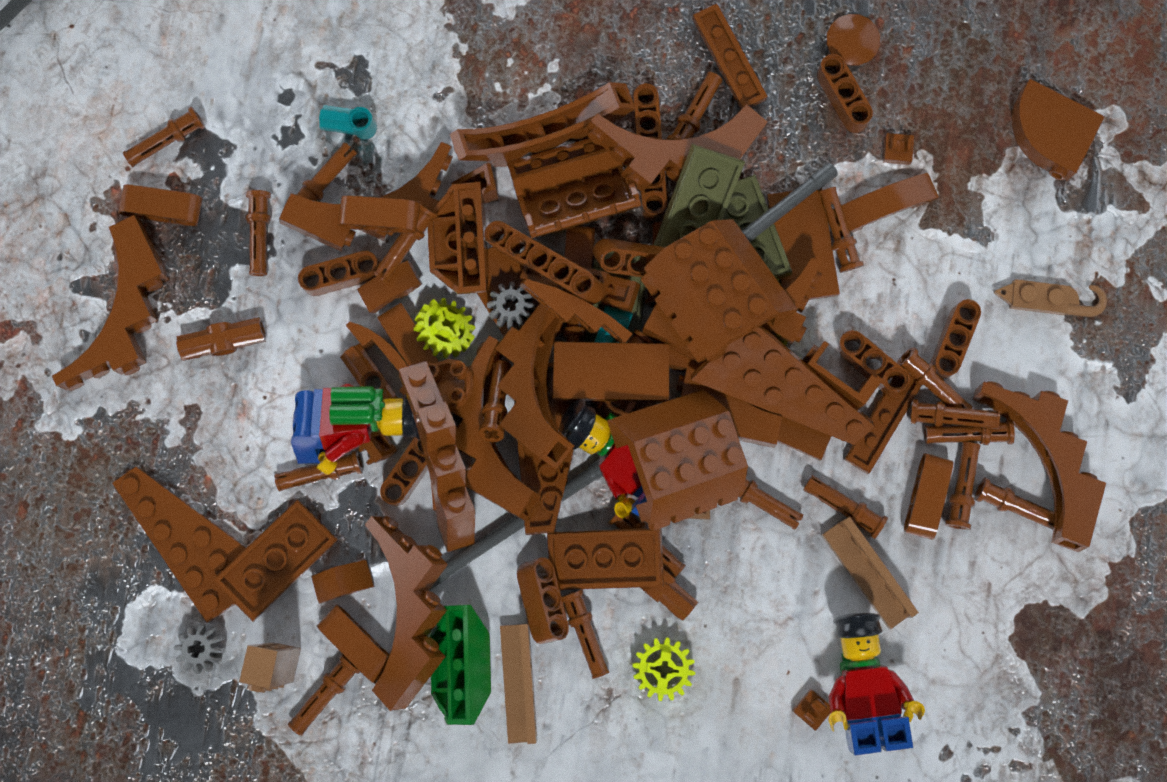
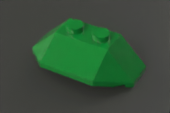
M471 605L444 606L447 611L430 634V638L438 643L439 650L446 656L431 675V694L439 710L445 716L444 719L447 725H474L491 694L490 633Z

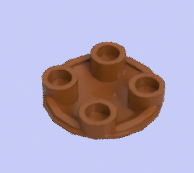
M847 14L837 18L831 24L827 32V47L830 54L841 56L847 65L859 66L875 58L880 47V33L877 26L869 18L860 14Z
M452 359L429 363L428 366L443 402L446 401L450 412L463 406L471 396L474 385L472 373L467 365L462 361Z

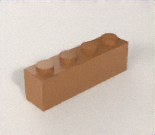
M274 642L247 645L239 682L248 684L247 690L261 693L278 689V687L284 688L285 684L294 682L301 648Z

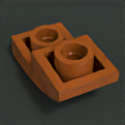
M407 260L400 263L388 283L381 280L385 274L383 272L379 277H374L357 289L369 313L378 312L396 298L403 299L422 285L410 261Z

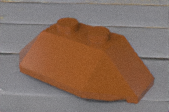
M481 183L452 184L433 209L439 216L428 225L430 273L457 294L487 292L489 268L487 241L484 237L486 218Z

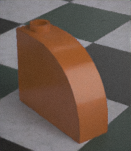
M1029 79L1022 87L1014 103L1012 129L1018 146L1034 164L1048 171L1053 178L1068 181L1077 173L1105 116Z

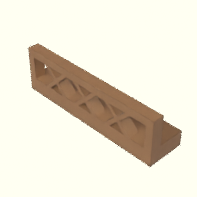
M850 517L844 518L821 534L877 614L881 615V619L888 629H892L906 618H913L919 613Z
M529 624L500 626L508 744L522 742L535 744L537 743V726Z

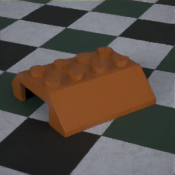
M589 138L507 162L518 203L529 236L532 239L624 213L641 206L635 184H628L625 180L626 178L621 175L624 171L622 163L615 161L608 150L601 145L593 143Z
M733 219L712 220L663 248L644 267L646 274L641 278V281L652 296L658 292L661 293L655 298V301L665 316L671 318L676 314L677 317L670 323L683 342L690 338L693 339L686 346L698 363L704 359H707L710 363L725 354L727 346L768 321L775 325L798 310Z
M705 389L607 420L616 449L626 445L629 447L647 502L636 505L641 522L646 521L651 531L668 526L671 521L676 523L693 517L694 512L701 514L717 508V504L723 506L738 500L739 492L744 491L748 464L730 412Z

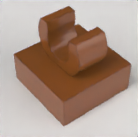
M886 133L884 137L883 163L910 165L913 160L914 135Z
M379 429L377 432H371L370 442L359 446L358 451L359 453L363 451L368 452L371 458L366 463L370 465L390 458L397 452V449L388 436L382 435Z
M810 689L792 712L816 731L830 715V705Z

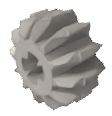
M512 281L509 283V289L505 290L503 284H499L498 287L501 293L498 294L495 291H491L490 296L495 301L487 302V307L493 309L489 316L491 319L498 318V327H502L507 321L508 330L513 327V322H517L521 328L524 325L522 318L528 320L531 316L527 311L535 310V304L529 302L533 297L529 293L524 294L525 290L521 286L515 290V283ZM512 301L516 306V310L510 311L509 308L505 310L507 308L506 303Z
M199 624L197 630L193 626L187 627L188 635H178L179 640L183 644L174 646V650H181L182 652L181 655L176 657V661L186 660L183 665L185 671L193 667L194 674H200L203 668L206 672H210L213 670L212 663H221V658L216 654L224 653L225 648L218 647L217 644L222 642L224 638L223 636L213 638L216 628L211 627L206 631L205 624ZM195 646H204V652H195Z

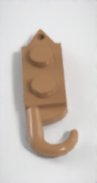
M1015 279L1012 281V284L994 291L995 295L1010 305L1009 309L1057 315L1095 317L1101 314L1107 305L1105 292L1095 285H1089V289L1094 291L1099 298L1098 304L1095 306L1080 305L1076 290L1071 286Z

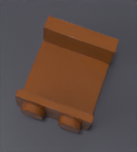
M824 341L819 347L814 344L802 360L858 409L864 406L881 381L871 375L855 391L816 363L829 343Z

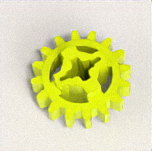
M442 298L439 303L433 299L428 305L424 304L414 319L417 324L413 328L414 331L420 332L416 338L417 341H425L426 343L423 349L427 350L431 347L433 349V356L442 352L444 359H447L451 353L454 357H458L461 352H465L475 338L472 332L476 329L474 325L469 324L472 316H465L463 314L466 308L461 307L457 309L456 301L448 305L445 298Z
M668 637L665 638L664 644H660L659 640L654 638V646L650 647L646 643L643 644L646 650L644 654L636 652L640 662L632 663V667L639 669V673L634 674L633 678L642 680L638 686L640 690L648 688L647 697L650 698L654 693H657L658 701H662L664 695H668L672 701L674 700V692L677 691L680 695H684L683 685L691 687L692 683L687 678L688 676L695 675V671L689 669V665H692L695 661L694 659H686L685 656L689 653V649L679 650L681 642L677 641L672 646ZM660 650V655L653 662L646 661L653 652ZM671 651L679 656L683 666L674 664L671 660ZM662 661H667V666L677 671L667 672L665 677H661L659 671L650 667L661 666ZM644 672L652 673L657 679L656 687L648 682ZM675 676L681 677L676 685L667 688L668 682Z

